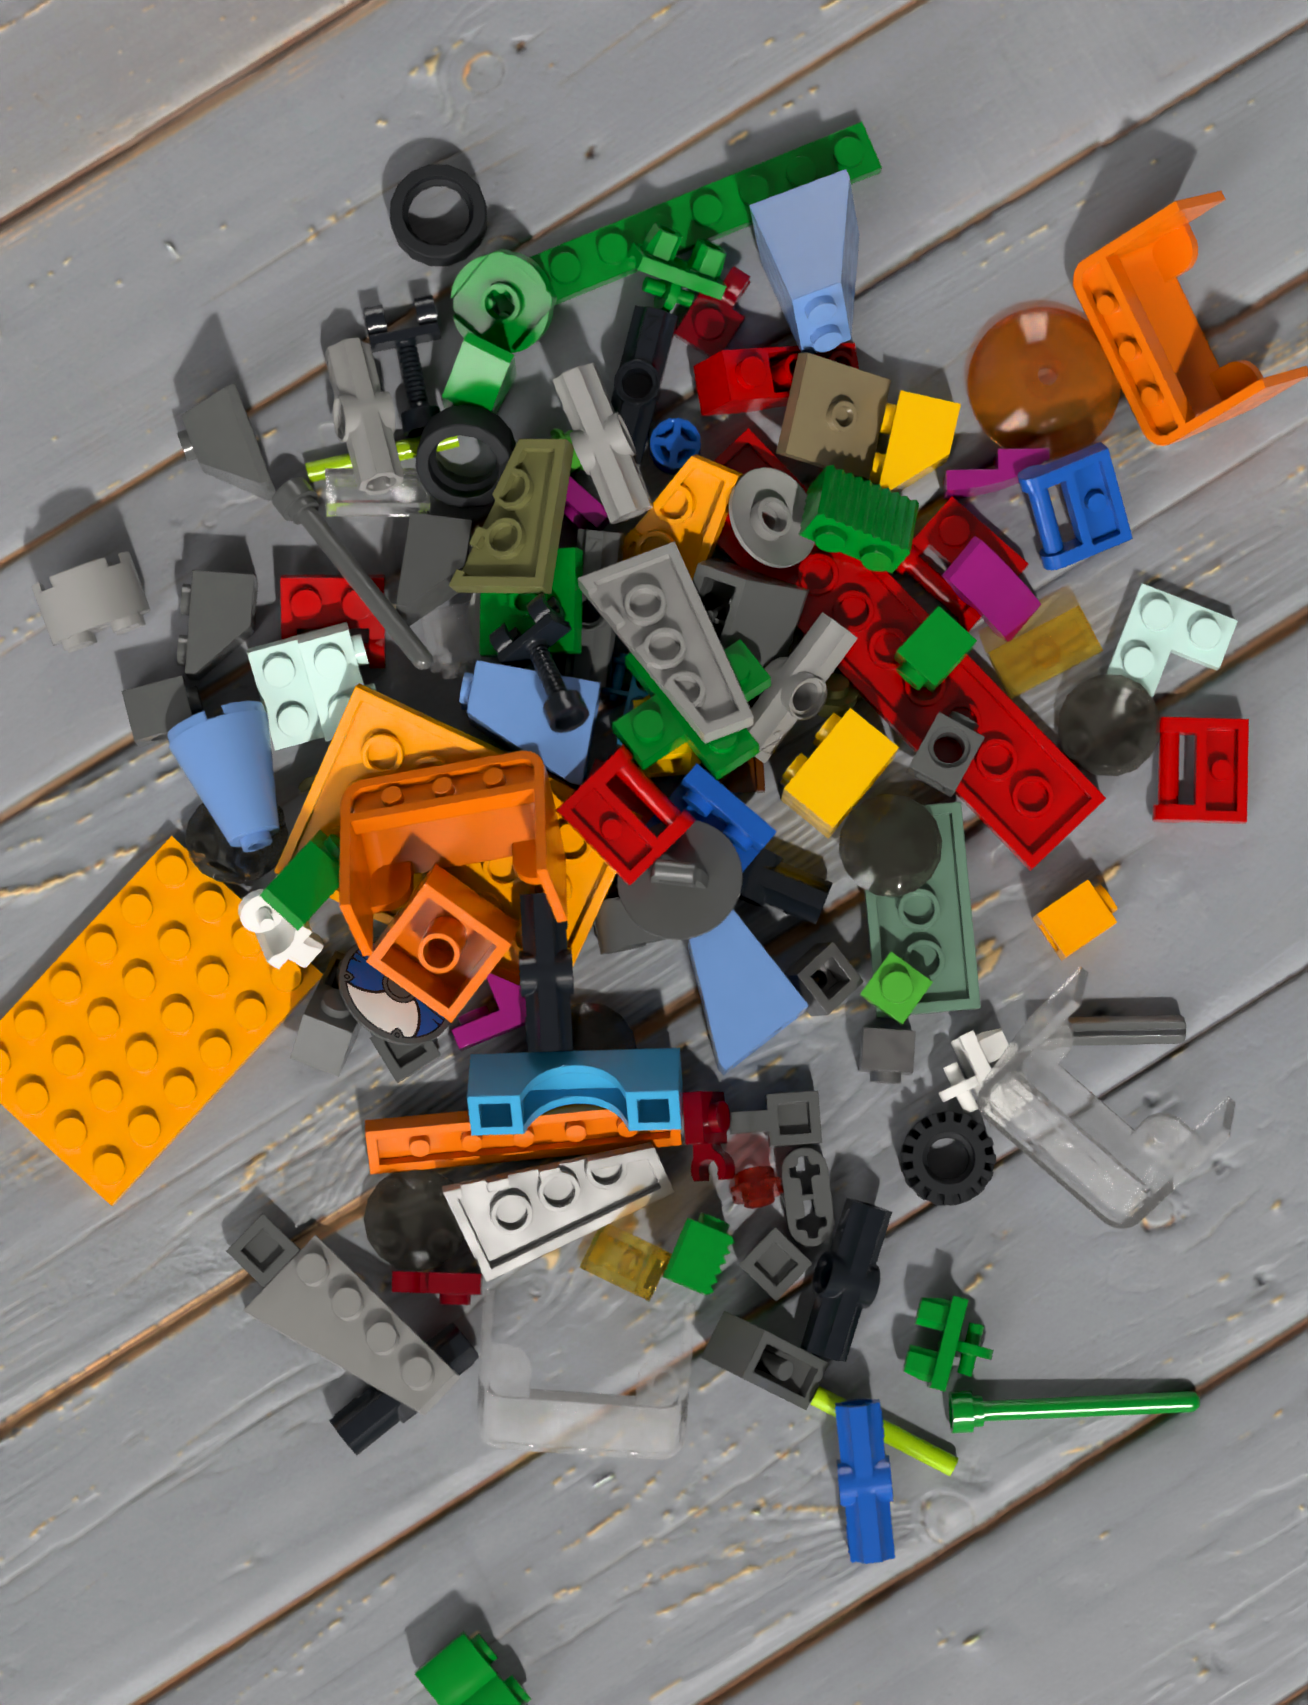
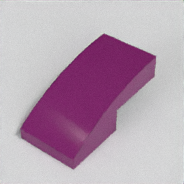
M1049 448L997 449L994 457V469L946 470L943 478V499H950L952 496L954 498L979 496L1019 483L1017 475L1021 470L1033 465H1045L1050 459Z
M974 536L942 575L958 597L979 613L995 635L1008 643L1011 642L1041 605L1035 595L1011 568L976 536Z

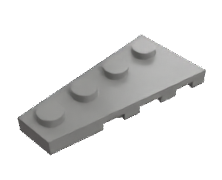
M675 541L578 578L580 590L704 743L754 725L750 707Z

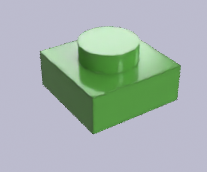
M890 952L862 990L860 996L902 1025L933 982L893 952Z

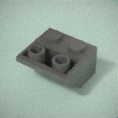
M715 557L699 562L693 577V583L723 650L741 639L764 669L773 660L779 657H788L809 589Z

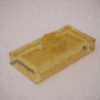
M1078 605L988 652L987 657L1009 698L1012 700L1103 652V649Z
M608 1224L597 1230L580 1264V1268L650 1301L672 1253Z

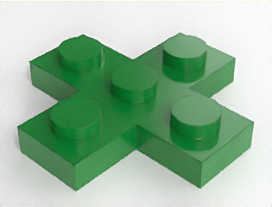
M741 639L724 649L747 702L771 687L770 675ZM632 653L625 656L627 668L651 698L614 721L612 728L613 733L620 742L634 755V760L642 770L648 768L679 746L687 743L716 780H719L759 753V743L747 728L704 743Z

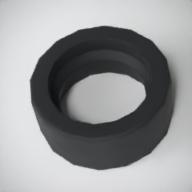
M429 164L411 171L397 185L390 201V222L398 245L413 260L428 266H451L466 260L480 246L487 230V206L479 185L465 171L445 164ZM431 187H447L456 191L465 200L469 209V222L465 231L455 241L445 245H433L421 240L413 232L409 223V209L413 199L423 190Z
M465 404L448 407L431 417L422 431L415 467L421 484L438 500L450 506L462 508L484 506L495 500L492 494L512 455L516 442L512 430L500 416L483 407ZM459 435L474 437L487 444L496 454V466L491 472L483 476L466 477L457 475L446 469L437 459V446L441 441L449 437Z

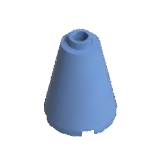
M240 701L221 705L224 714L207 719L205 711L197 713L174 726L168 732L167 737L170 751L229 845L232 847H242L243 852H253L265 848L273 842L271 836L279 831V819L268 714L265 712L261 702Z

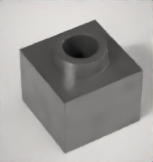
M834 942L815 944L784 973L809 1005L806 1011L811 1017L829 1015L864 982ZM814 973L818 976V985L811 978V975Z
M864 1027L861 1030L859 1072L870 1073V1082L901 1084V1075H911L914 1071L916 1031Z

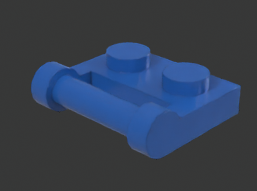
M1096 443L1045 465L1027 467L1018 473L1017 476L1021 490L1024 493H1028L1043 548L1039 554L1044 569L1058 570L1133 539L1110 452L1103 443ZM1059 483L1075 535V539L1067 542L1062 541L1048 491L1049 487Z

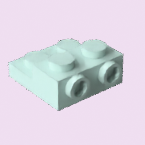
M347 622L247 649L261 703L268 714L270 735L275 751L324 737L325 741L332 740L355 686L359 683L364 685L359 666L369 664L361 634L351 636ZM375 683L364 685L377 691Z

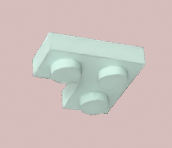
M1142 583L1136 594L1103 681L1152 699L1170 653L1217 671L1221 666L1238 620Z

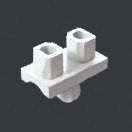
M258 889L247 894L239 904L238 915L242 925L247 930L255 933L267 963L280 969L290 959L303 968L307 967L324 947L320 936L312 932L309 925L310 919L297 931L259 896L264 889Z
M1000 1028L977 1035L972 1030L951 1042L968 1079L965 1080L957 1062L944 1067L943 1069L952 1087L939 1092L942 1102L957 1097L964 1114H969L979 1109L971 1093L973 1089L991 1127L1014 1116L1012 1111L1033 1097L1021 1072L998 1082L990 1067V1063L1011 1054L1010 1046Z

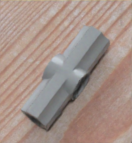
M360 338L342 339L339 343L327 347L324 356L335 396L333 401L335 432L339 441H346L358 490L365 491L368 495L385 494L389 490L401 486L404 478L393 436L395 431L393 400L388 391L381 390L370 343H365Z
M592 362L587 365L577 366L553 379L555 390L573 429V432H570V438L584 471L587 475L591 474L610 523L616 524L630 520L653 508L644 479L633 457L636 455L633 440L619 412L615 413L596 364Z
M823 612L790 657H779L765 668L771 677V687L762 692L759 699L750 709L753 714L754 725L747 727V730L759 743V753L754 757L764 764L798 719H810L822 709L828 693L825 682L858 639Z

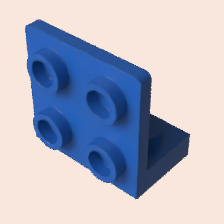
M698 764L691 769L669 797L681 812L686 808L696 820L715 827L731 841L739 855L742 872L777 833L774 828ZM654 814L645 826L649 829L654 825L662 823V821Z

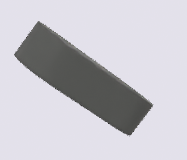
M799 1148L786 1156L781 1165V1181L787 1227L791 1237L797 1243L803 1246L814 1247L827 1241L834 1231L835 1218L829 1171L826 1160L819 1152L811 1148ZM802 1156L807 1157L809 1165H818L819 1175L811 1177L812 1194L807 1195L802 1194L800 1179L791 1178L789 1174L790 1168L796 1167L798 1165V1158ZM813 1200L815 1215L817 1217H825L826 1226L817 1230V1238L814 1239L808 1238L806 1230H797L796 1220H800L805 1216L803 1201Z

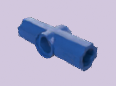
M861 1398L835 1403L840 1459L837 1460L838 1484L841 1506H845L846 1534L850 1561L870 1564L894 1559L895 1549L890 1502H894L890 1457L885 1455L883 1438L885 1435L880 1399Z

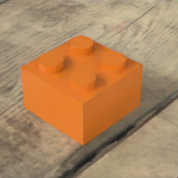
M435 863L413 891L409 900L401 907L376 940L373 946V955H369L366 962L452 1023L512 945L520 923Z

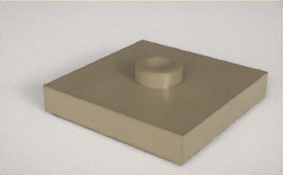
M798 353L776 453L822 468L834 465L836 470L843 469L845 473H853L854 477L869 479L891 380L811 353Z

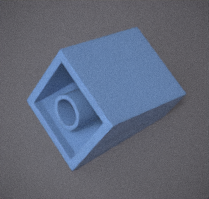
M845 169L749 205L761 265L801 353L827 352L836 348L840 343L851 340L860 235L850 176Z
M476 660L474 673L464 672L459 698L461 710H467L470 725L509 752L531 751L536 753L543 760L548 772L569 785L579 788L585 782L601 698L600 682L561 676L567 690H576L581 693L589 710V717L583 725L575 730L566 733H556L550 729L542 708L548 700V696L536 671Z
M734 910L720 925L710 932L689 939L688 950L716 1066L724 1076L805 1013L809 1005Z

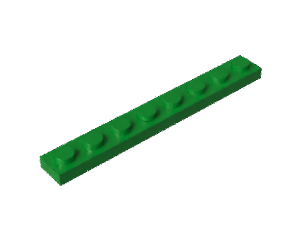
M859 122L529 258L535 261L548 276L551 286L555 289L557 295L556 305L639 272L636 269V261L629 259L627 254L632 242L643 244L654 223L668 226L681 233L683 239L676 253V256L694 249L698 239L712 242L753 225L749 207L753 203L845 169L850 176L851 184L881 173L882 166L863 122ZM494 290L492 296L496 301L499 313L506 310L512 314L515 308L511 303L513 296L508 291L501 294Z

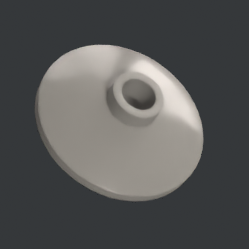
M767 467L753 469L739 478L732 488L729 498L730 522L738 541L754 559L775 568H787L801 562L809 555L815 543L799 535L807 494L786 473Z

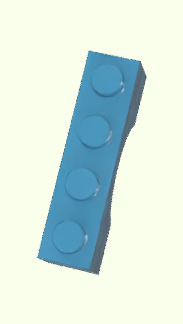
M680 1048L470 1054L467 1101L472 1136L524 1134L531 1123L540 1115L551 1109L570 1104H590L608 1109L622 1119L629 1131L682 1129L683 1083Z

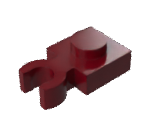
M392 1271V1292L439 1294V1304L471 1305V1295H482V1274Z

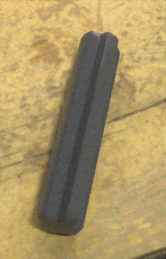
M1181 1015L1036 1018L1032 1022V1041L1036 1046L1180 1044L1186 1039L1185 1018Z

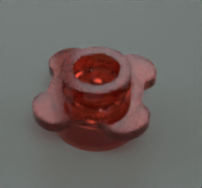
M757 1166L739 1171L734 1175V1186L730 1189L731 1195H734L732 1197L733 1203L744 1204L745 1208L750 1209L770 1205L775 1201L774 1197L783 1194V1188L780 1186L782 1185L781 1178L775 1177L774 1169L770 1166Z

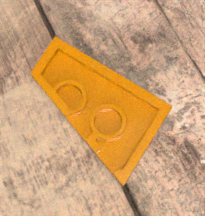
M695 454L691 456L653 502V508L649 509L635 528L631 529L625 536L623 561L675 541L693 581L697 564L712 557L729 513L731 491L743 474Z

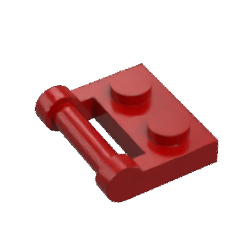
M952 496L912 541L910 554L896 570L901 575L907 572L958 617L957 623L969 632L982 617L974 608L963 602L947 581L920 558L927 548L931 549L950 566L974 536H976L991 548L1018 577L1028 567L1029 563Z
M342 574L281 575V639L298 635V629H322L347 622L349 629H369V643H364L369 668L386 667V630ZM368 574L385 595V574Z
M1154 718V734L1159 735L1158 804L1152 807V821L1160 823L1245 824L1247 822L1249 719ZM1180 735H1194L1193 805L1178 804Z
M623 744L555 811L630 886L693 825L696 819L686 808L681 812L631 760L634 755ZM615 774L666 825L664 830L657 836L605 785Z

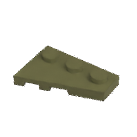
M567 439L518 440L492 494L495 499L494 505L483 527H476L469 542L473 548L462 571L456 569L449 584L457 593L540 594L543 591L544 594H551L574 452L573 444Z

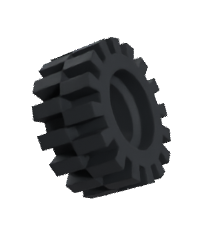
M954 1111L934 1113L919 1121L906 1135L900 1152L901 1172L904 1173L905 1182L909 1188H912L921 1199L940 1206L959 1205L979 1195L985 1189L988 1182L991 1181L994 1174V1164H996V1154H994L993 1150L994 1143L992 1138L986 1133V1128L980 1122L974 1121L971 1116L964 1113H955ZM951 1138L959 1141L965 1147L968 1154V1164L965 1171L957 1178L943 1179L931 1171L927 1157L930 1147L937 1140Z

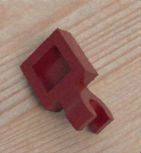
M733 266L723 281L727 287L722 299L719 300L699 293L675 331L674 336L707 357L726 350L745 321V317L736 312L734 308L750 285L751 276Z
M683 1092L685 1144L693 1145L691 1176L694 1182L709 1181L708 1168L712 1161L716 1163L718 1168V1180L733 1179L735 1175L734 1160L721 1147V1144H728L727 1131L731 1122L730 1110L725 1102L724 1092Z

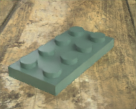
M961 802L858 811L857 819L872 977L889 953L893 952L933 982L910 1015L980 1009ZM875 1007L876 1018L889 1017Z

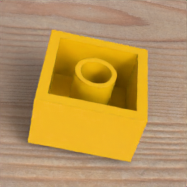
M851 708L842 718L835 712L828 718L815 735L816 738L813 744L818 748L809 758L800 753L782 775L783 779L780 782L785 787L781 801L828 839L893 761L899 749L896 744Z

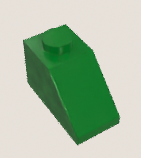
M467 332L442 395L443 407L448 408L465 404L483 407L497 415L517 376L514 354Z
M320 830L259 895L297 931L302 928L339 887L340 838L334 834L327 836Z

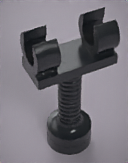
M433 295L414 298L419 326L388 332L383 305L363 308L372 353L394 348L398 350L404 387L407 389L405 391L408 399L407 402L409 404L408 410L400 414L403 435L405 437L421 435L431 417L441 411L440 407L431 406L427 401L428 397L426 396L423 372H421L422 367H420L421 362H419L420 357H418L419 353L416 347L420 343L441 339Z
M542 591L527 604L528 612L536 622L534 626L522 635L516 627L508 632L504 622L489 635V639L493 648L498 653L497 657L501 664L524 669L531 662L533 663L548 696V700L544 703L542 709L549 727L553 732L566 733L583 725L589 717V710L581 693L576 690H567L549 651V648L571 631L572 628L569 622L564 619V610L557 599L553 596L546 601Z

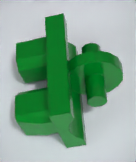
M654 223L643 244L632 242L627 254L629 259L636 261V269L638 271L661 279L659 281L647 276L642 284V291L655 295L653 307L665 310L668 313L671 312L676 303L690 307L694 299V293L681 289V286L721 300L727 287L720 278L727 254L724 249L715 243L698 239L689 261L677 258L675 256L683 236L673 228Z
M950 1296L949 1300L942 1298H920L914 1324L939 1330L941 1333L936 1351L909 1344L902 1369L903 1372L928 1382V1388L946 1392L956 1351L961 1353L957 1369L959 1374L972 1377L977 1357L992 1360L994 1350L980 1346L984 1326L969 1322L965 1341H958L969 1299L957 1296Z

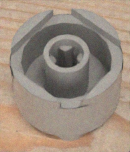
M129 551L117 553L121 563L112 565L111 562L107 563L106 558L103 557L49 577L52 588L47 590L39 582L31 586L53 646L62 644L64 651L68 650V653L97 643L94 633L112 627L113 633L120 635L146 625L143 615L151 611Z

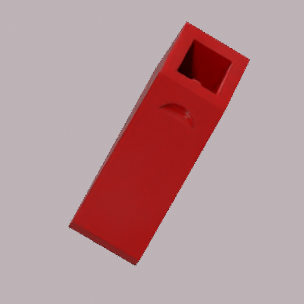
M855 342L840 343L830 351L814 353V355L859 369ZM785 346L722 350L694 365L693 369L701 415L748 413L787 406L798 353H801L799 347Z

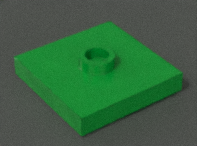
M576 547L558 548L551 594H544L546 601L553 596L557 599L564 610V619L569 622L572 628L571 631L549 648L551 655L581 653L582 591L578 586V578L583 576V550ZM480 593V656L487 658L497 657L498 653L493 648L489 635L504 622L508 632L516 627L522 635L536 624L528 612L527 604L539 594Z

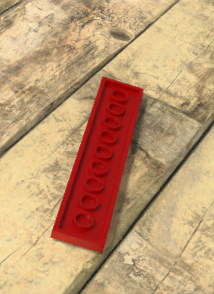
M749 428L714 460V462L738 471L743 475L756 468H774L792 477L806 493L808 491ZM728 513L716 546L733 564L809 589L797 630L803 636L807 634L823 612L858 638L836 667V670L848 678L849 682L858 690V693L915 752L918 751L939 712L949 717L951 711H955L979 725L976 732L985 738L954 793L1029 871L1037 866L1106 799L968 655L932 693L925 686H922L919 691L914 689L897 673L896 669L900 664L894 659L896 651L929 617V614L887 571L877 572L869 570L863 566L860 560L841 552L831 553L823 551L815 543L809 555L793 566L787 568L767 566L754 559L742 547L733 531ZM944 737L934 743V753L940 761L954 763L961 759L962 750L956 740Z

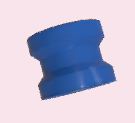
M668 418L660 422L652 432L650 438V457L654 465L663 473L676 475L691 456L695 454L700 455L701 453L700 434L696 427L687 420ZM684 449L689 450V451H684L682 454L678 455V454L681 453Z

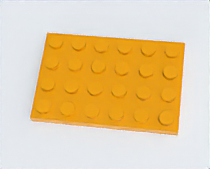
M359 683L355 686L274 872L279 874L320 830L327 836L334 834L340 838L341 798L346 789L355 782L367 778L500 755L507 752ZM547 771L555 808L557 809L578 787L569 785ZM631 811L641 821L643 816ZM557 813L566 856L568 948H572L574 967L616 873ZM512 857L445 868L444 870L520 923L512 945L490 973L521 986L519 950H523L520 895L545 893L542 884L533 885L520 880L514 870ZM428 872L414 874L413 891ZM339 887L329 897L339 902ZM402 906L391 911L373 914V919L388 925Z
M173 836L159 848L0 1020V1104L111 1206H114L318 985L323 976L311 963L303 968L288 959L280 969L267 963L255 933L247 930L241 923L238 907L242 900Z

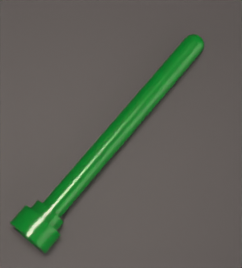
M950 1391L948 1398L949 1423L952 1434L973 1433L974 1427H983L986 1421L1194 1412L1200 1406L1199 1396L1192 1391L983 1400L982 1395L972 1396L971 1391Z

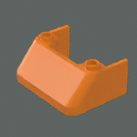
M1222 191L1174 201L1083 259L1074 271L1073 286L1076 295L1143 434L1150 442L1156 445L1166 446L1180 442L1254 409L1308 377L1307 366L1263 378L1260 370L1253 363L1246 360L1233 361L1220 368L1177 278L1189 271L1194 266L1198 257V243L1189 223L1226 200Z
M516 751L367 778L355 782L346 789L340 802L339 906L362 956L373 955V914L391 911L405 904L413 893L414 874L428 872L435 863L445 869L512 857L514 870L520 880L533 885L542 884L557 923L568 921L566 856L555 811L549 775L539 755L531 751Z

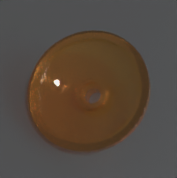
M1052 307L1020 310L997 322L978 343L971 358L967 376V392L970 407L983 431L1004 449L1049 448V460L1065 457L1092 444L1104 432L1117 409L1121 386L1090 322L1070 311ZM1044 368L1051 369L1056 374V381L1052 384H1044L1039 380L1038 372Z

